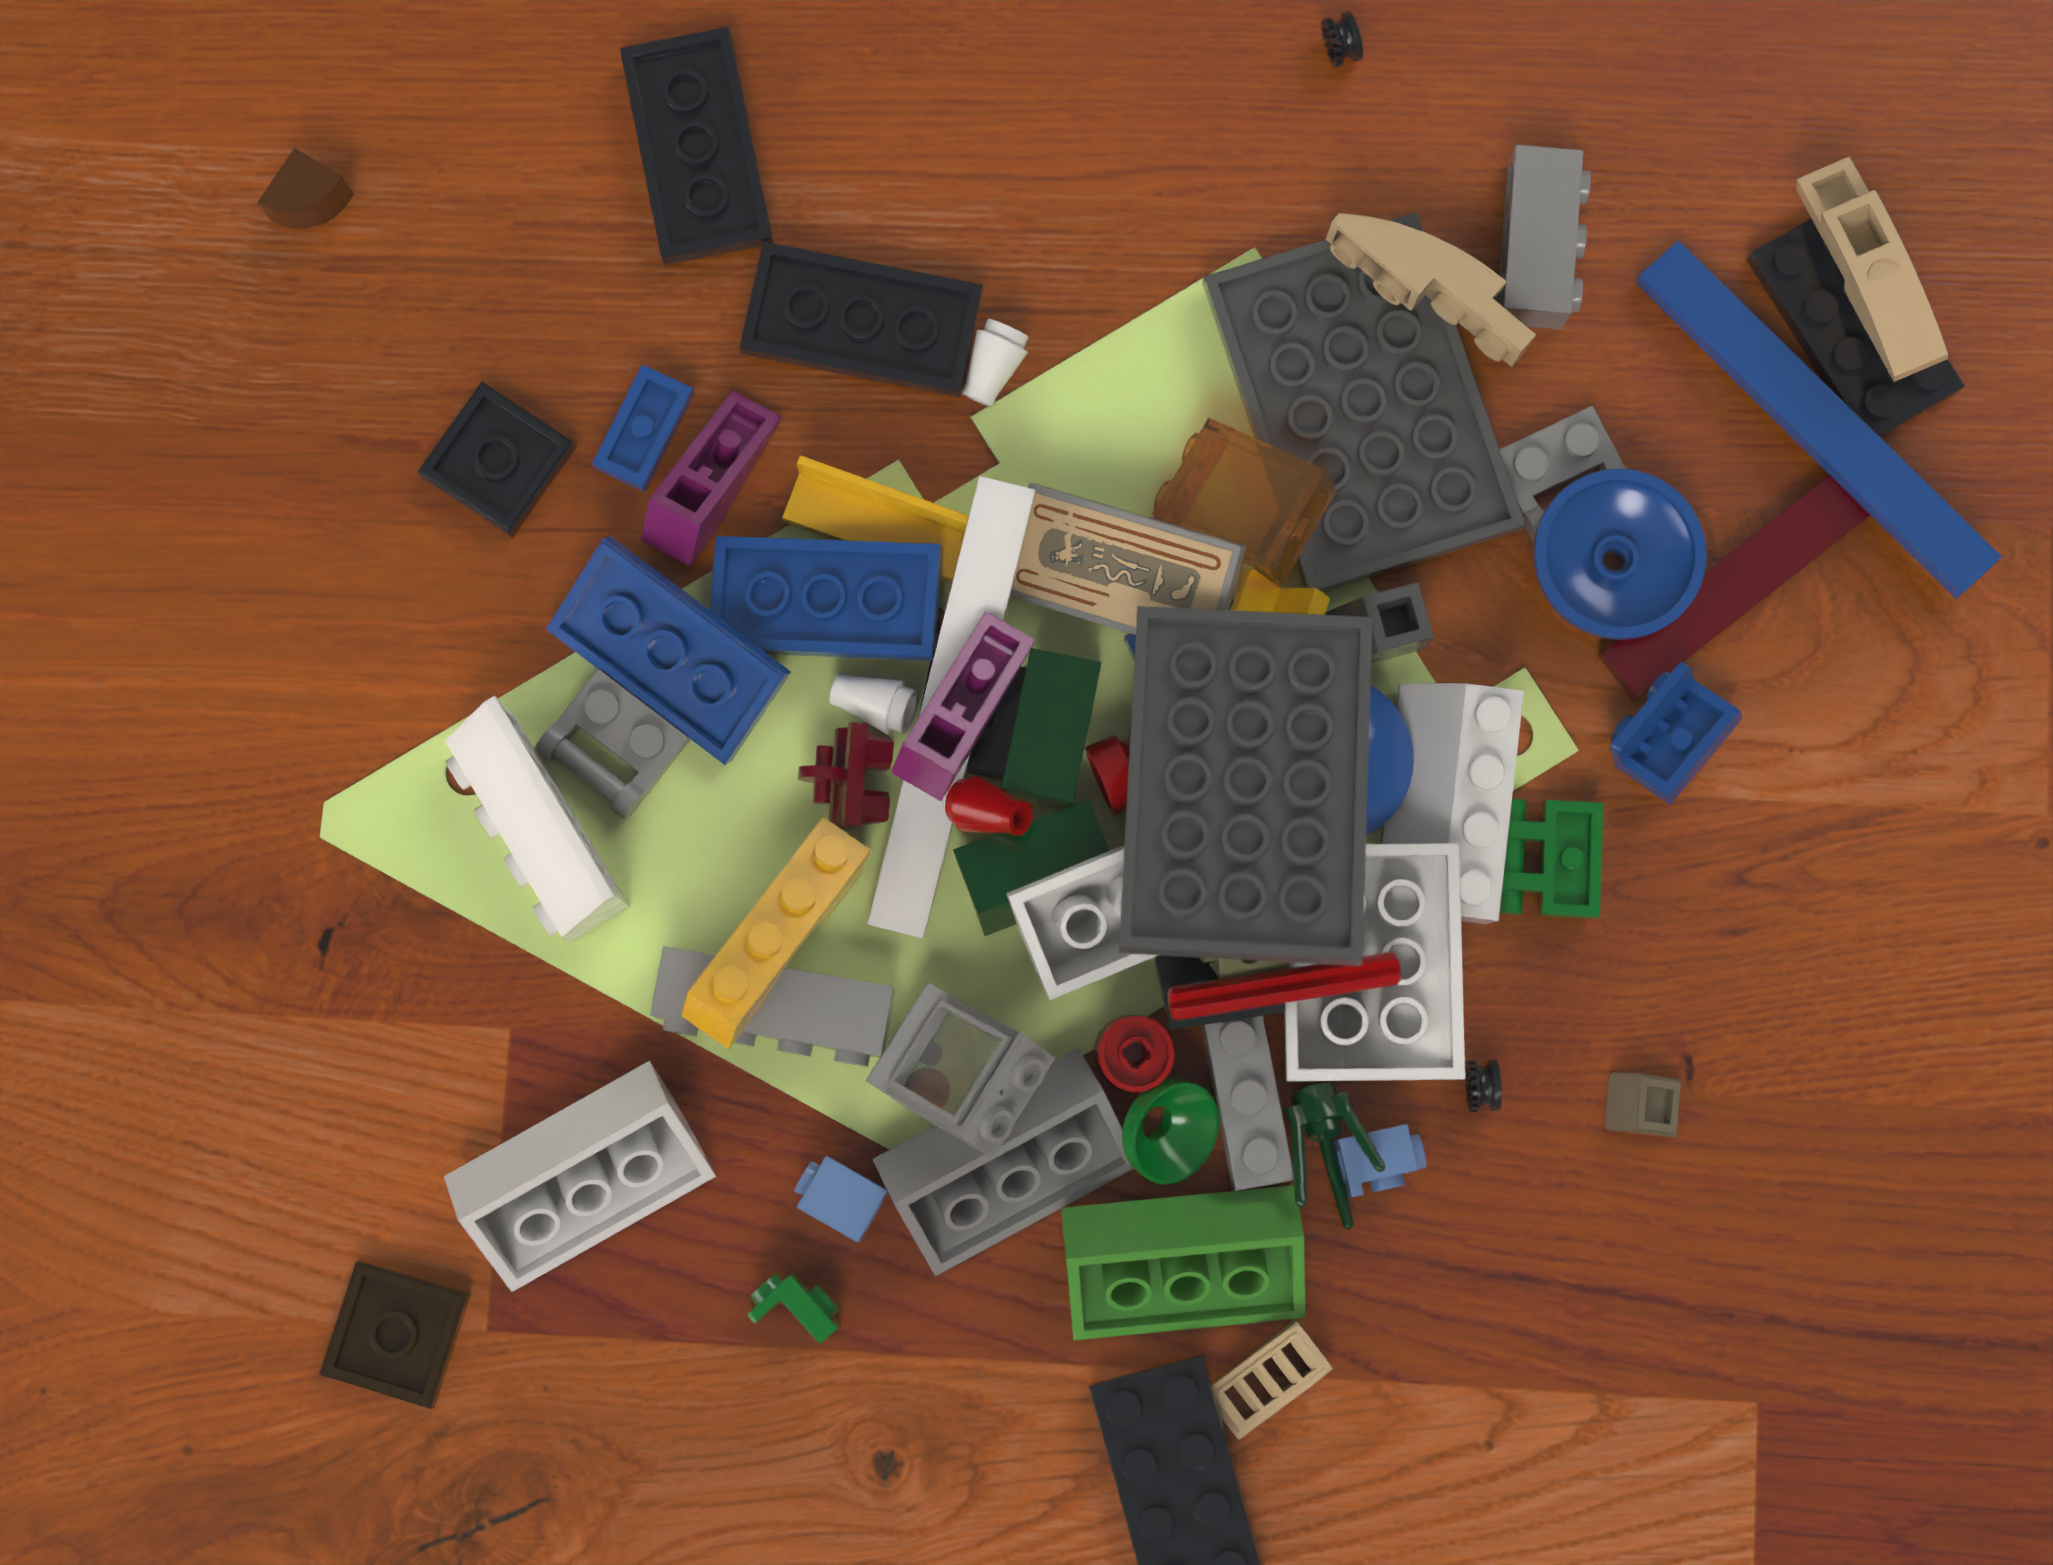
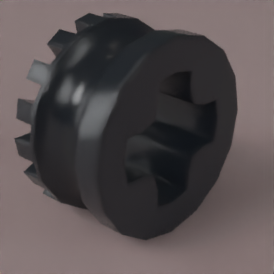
M1350 11L1341 13L1340 20L1336 22L1330 17L1322 19V38L1329 40V42L1324 43L1325 48L1331 47V49L1327 50V55L1330 57L1333 67L1343 66L1344 60L1348 57L1354 62L1362 60L1364 56L1363 44L1353 14Z
M1497 1059L1488 1060L1485 1066L1477 1065L1475 1060L1466 1061L1465 1076L1468 1078H1465V1083L1471 1084V1087H1465V1093L1471 1092L1466 1095L1469 1112H1478L1479 1108L1483 1105L1488 1106L1491 1111H1500L1502 1083Z

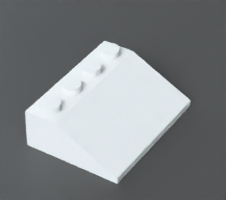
M1459 843L1366 844L1362 956L1387 952L1396 953L1401 967V981L1394 986L1285 1003V1082L1465 1079ZM1290 962V968L1312 965L1313 963Z

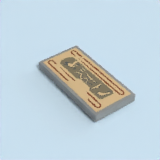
M1028 484V488L1035 489L1036 494L1010 594L1011 597L1136 635L1138 606L1229 610L1246 545L1040 484Z

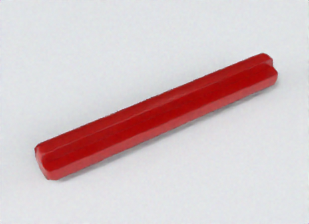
M1387 952L1362 956L1360 966L1312 964L1175 986L1170 988L1167 994L1169 1012L1172 1019L1182 1020L1394 986L1401 981V967L1397 954Z

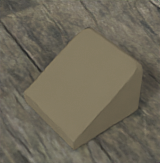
M1611 1073L1608 1078L1605 1128L1612 1131L1677 1137L1681 1080L1641 1073Z

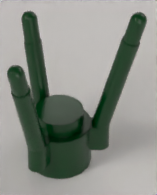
M1332 1083L1311 1085L1292 1094L1290 1097L1292 1106L1285 1109L1291 1127L1295 1203L1298 1207H1304L1307 1204L1304 1133H1307L1309 1141L1319 1142L1342 1226L1350 1230L1353 1228L1354 1222L1331 1138L1342 1133L1343 1130L1340 1123L1345 1121L1363 1153L1377 1172L1384 1171L1386 1166L1377 1148L1353 1111L1348 1092L1337 1094L1336 1087Z

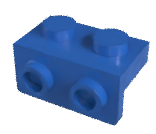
M1680 662L1670 674L1665 672L1654 681L1648 691L1647 702L1634 717L1632 715L1626 716L1615 728L1611 736L1612 744L1610 745L1615 767L1671 805L1742 720L1741 711L1695 681L1692 668Z

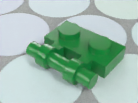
M1512 799L1499 914L1522 915L1523 893H1539L1538 916L1580 919L1600 918L1604 803L1545 800L1542 802V822L1525 821L1526 800ZM1525 842H1541L1540 874L1524 873Z

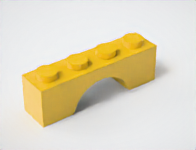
M823 817L689 989L681 1016L730 1049L762 1007L776 981L801 945L825 918H829L860 878L871 849Z

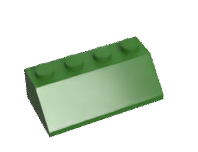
M1294 1185L1061 1208L1073 1340L1305 1318L1304 1233L1299 1207L1295 1203Z

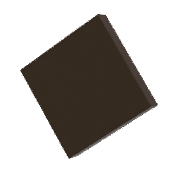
M361 1260L356 1261L319 1375L429 1409L435 1408L471 1294Z

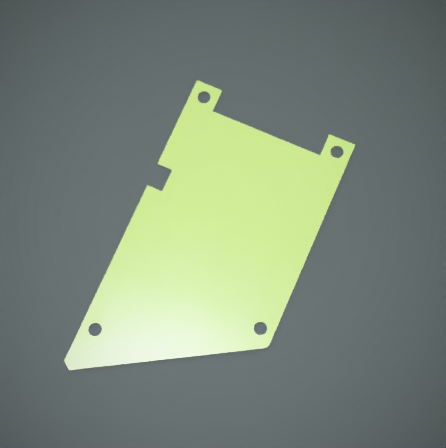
M1254 247L1211 274L1262 259V257ZM1204 278L994 402L992 407L988 406L971 416L975 426L999 462L998 465L979 476L1027 488L1029 483L1040 484L1246 545L1232 597L1233 600L1246 569L1257 570L1279 588H1305L1202 284ZM899 460L867 478L868 480L923 499ZM979 476L934 503L969 516ZM788 525L768 537L831 540L792 525ZM713 571L682 588L683 591L709 610ZM1369 578L1325 591L1323 593L1330 598L1326 612L1360 597L1378 593ZM941 580L939 607L945 612L952 583ZM1010 596L1004 622L1035 639L1032 648L1102 662L1085 747L1112 735L1117 736L1121 740L1127 739L1131 728L1134 660L1124 642V636L1129 633ZM575 652L498 699L516 716L535 748L541 736L551 725L556 723L598 669ZM1417 652L1371 664V685L1382 692L1395 707L1397 705L1400 683H1436ZM1029 653L1021 666L1027 667ZM768 654L790 670L791 673L734 759L724 765L689 738L690 742L638 808L627 819H624L611 809L613 803L558 760L553 758L548 761L538 753L630 906L571 943L563 939L559 932L549 936L532 908L540 903L530 883L523 887L519 886L503 859L511 854L500 834L492 839L474 811L475 808L482 805L476 794H459L450 787L447 781L446 773L448 766L445 761L451 758L453 754L445 740L468 717L328 799L323 805L320 829L321 839L663 1026V1019L650 1015L663 946L717 955L823 817L829 820L830 804L813 803L814 783L798 780V768L800 766L815 765L816 746L826 745L834 747L835 729L848 727L850 722L868 724L844 709L830 705V691L836 676L842 672L851 676L905 680L908 687L917 690L919 694L916 713L907 732L902 734L893 731L890 735H887L868 724L867 733L881 735L894 741L893 762L890 769L887 771L865 769L864 775L865 790L889 792V819L881 824L865 825L846 832L871 849L863 872L829 918H825L808 936L786 968L894 987L895 996L885 1049L927 982L1015 1031L1023 1033L1055 1057L1054 1061L1078 1048L1083 1056L1092 1051L1098 1032L1107 1022L1119 1016L1140 1015L1147 1017L1164 1007L1154 958L1049 1000L1038 980L1017 924L984 936L953 849L996 833L962 832L953 823L923 939L867 925L903 779L892 774L891 770L902 744L919 718L930 661ZM1526 667L1494 686L1524 691L1521 716L1528 721L1532 729V742L1529 748L1516 758L1513 791L1579 751ZM580 727L569 740L625 784H629L638 774L636 770ZM1084 749L1073 804L1086 799L1090 800L1109 850H1113L1125 845L1126 811L1115 816L1111 813L1096 782ZM965 773L964 779L978 775ZM980 776L998 788H1002L1003 780ZM1013 796L1031 805L1033 812L1032 820L1058 810L1038 806L1037 800ZM1383 825L1366 836V844H1381ZM949 1012L932 1038L935 1043L943 1048L944 1056L942 1061L935 1067H929L918 1061L903 1086L906 1088L911 1076L920 1070L934 1069L941 1072L947 1077L951 1085V1098L943 1110L955 1115L1001 1041ZM699 1028L697 1036L679 1034L889 1150L935 1126L866 1082V1079L879 1060L877 1057L870 1056L869 1065L865 1067L834 1061L836 1050L813 1046L811 1057L777 1051L779 1040L756 1036L754 1047L733 1044L728 1049Z

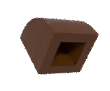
M294 148L257 203L272 222L288 228L306 229L322 225L336 217L346 207L354 194L342 176Z

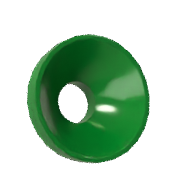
M1179 1078L1164 1079L1160 1085L1148 1091H1143L1131 1104L1123 1125L1122 1145L1128 1163L1141 1176L1158 1184L1177 1183L1190 1177L1207 1160L1217 1139L1219 1114L1214 1098L1203 1087ZM1161 1106L1163 1109L1161 1125L1153 1133L1145 1135L1143 1132L1144 1118L1150 1110Z

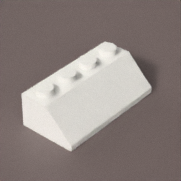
M1400 683L1396 708L1403 717L1412 740L1414 755L1413 774L1404 800L1396 812L1383 824L1381 844L1459 843L1461 921L1479 924L1497 922L1499 920L1524 691L1467 683Z
M496 696L486 700L445 740L453 754L445 762L459 786L463 790L472 786L482 805L475 808L474 811L489 836L493 839L500 834L511 854L503 859L520 887L530 883L540 903L532 908L549 936L559 932L563 939L571 943L630 906L537 751H535L534 746L516 716Z
M1125 845L1007 893L1038 980L1049 1000L1158 956L1119 953Z
M650 1061L444 1176L458 1221L511 1292L716 1177L712 1166L677 1102Z

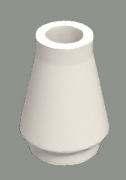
M988 319L983 330L977 329L967 379L961 394L992 407L997 395L1028 354L1024 347L1029 337L1008 325Z
M840 672L833 682L829 702L830 705L844 709L887 735H890L893 731L904 734L914 719L919 694L917 690L909 688L905 680L851 676Z

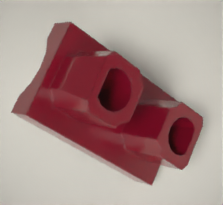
M850 722L848 727L835 729L834 747L826 745L816 746L815 765L800 766L798 768V780L814 783L813 803L830 804L829 821L845 832L865 825L881 824L889 819V792L865 790L864 775L865 769L875 771H887L890 769L893 762L894 741L881 735L867 733L868 724Z

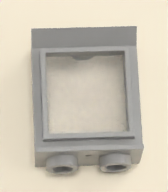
M927 982L869 1074L866 1082L903 1107L993 1159L1004 1140L1011 1133L1014 1124L1035 1090L1042 1083L1055 1057L1023 1033L1015 1031Z

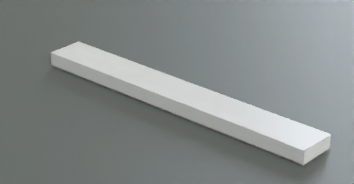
M979 476L920 715L984 612L987 611L1004 621L1036 494L1035 489ZM969 757L967 758L963 767L959 771L952 785L956 781L964 779ZM903 780L867 925L922 939L925 937L953 825L945 812L947 793L940 802Z

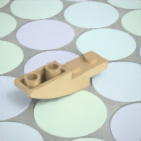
M1850 156L1798 178L1796 191L1845 279L1844 291L1893 381L1895 382L1947 360L1948 352L1940 329L1903 242L1876 190L1868 191Z
M1339 213L1331 222L1326 240L1331 244V252L1345 266L1351 269H1355L1358 266L1374 280L1373 286L1376 291L1388 302L1394 305L1402 303L1412 311L1426 295L1432 300L1431 306L1443 320L1452 325L1460 323L1475 336V344L1486 356L1495 361L1502 359L1511 367L1526 352L1536 336L1533 331L1496 301L1507 281L1485 264L1456 246L1406 225L1370 216Z

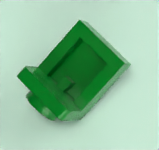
M774 1274L750 1296L757 1306L747 1316L754 1324L763 1319L782 1301L819 1344L823 1343L841 1326L833 1317L840 1309L831 1297L818 1284L809 1290L795 1274L790 1275L784 1281L777 1274Z

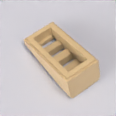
M1293 1320L1213 1383L1222 1419L1238 1440L1333 1370V1367L1297 1321ZM1289 1343H1291L1309 1367L1302 1374L1298 1373L1281 1350ZM1270 1357L1290 1381L1283 1389L1278 1386L1262 1365ZM1251 1371L1271 1395V1398L1264 1404L1261 1403L1243 1379ZM1231 1386L1236 1388L1253 1411L1245 1419L1224 1393Z

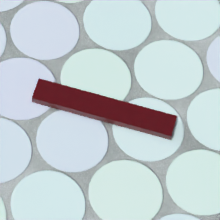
M1829 475L1706 571L1696 597L1684 613L1675 621L1653 634L1635 639L1618 640L1599 656V659L1635 701L1650 689L1654 681L1661 674L1673 671L1680 662H1684L1859 525L1870 514Z

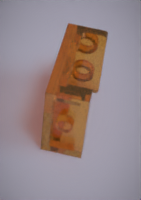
M1208 417L1200 433H1194L1187 441L1182 455L1183 462L1172 481H1166L1159 489L1154 502L1155 510L1152 514L1155 519L1246 545L1242 562L1254 567L1255 570L1281 588L1336 494V490L1325 469Z

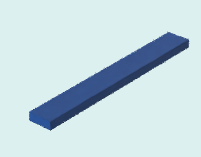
M1679 240L1638 276L1635 283L1956 600L2002 558L1982 536Z

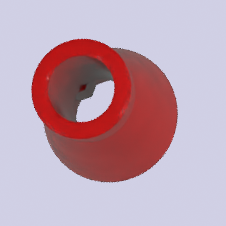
M972 776L956 781L949 789L945 800L947 818L962 832L1010 833L1019 836L1028 830L1032 822L1033 812L1028 802L1013 797L980 776Z

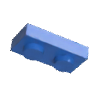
M642 364L592 463L593 467L606 475L646 492L695 394L693 388Z

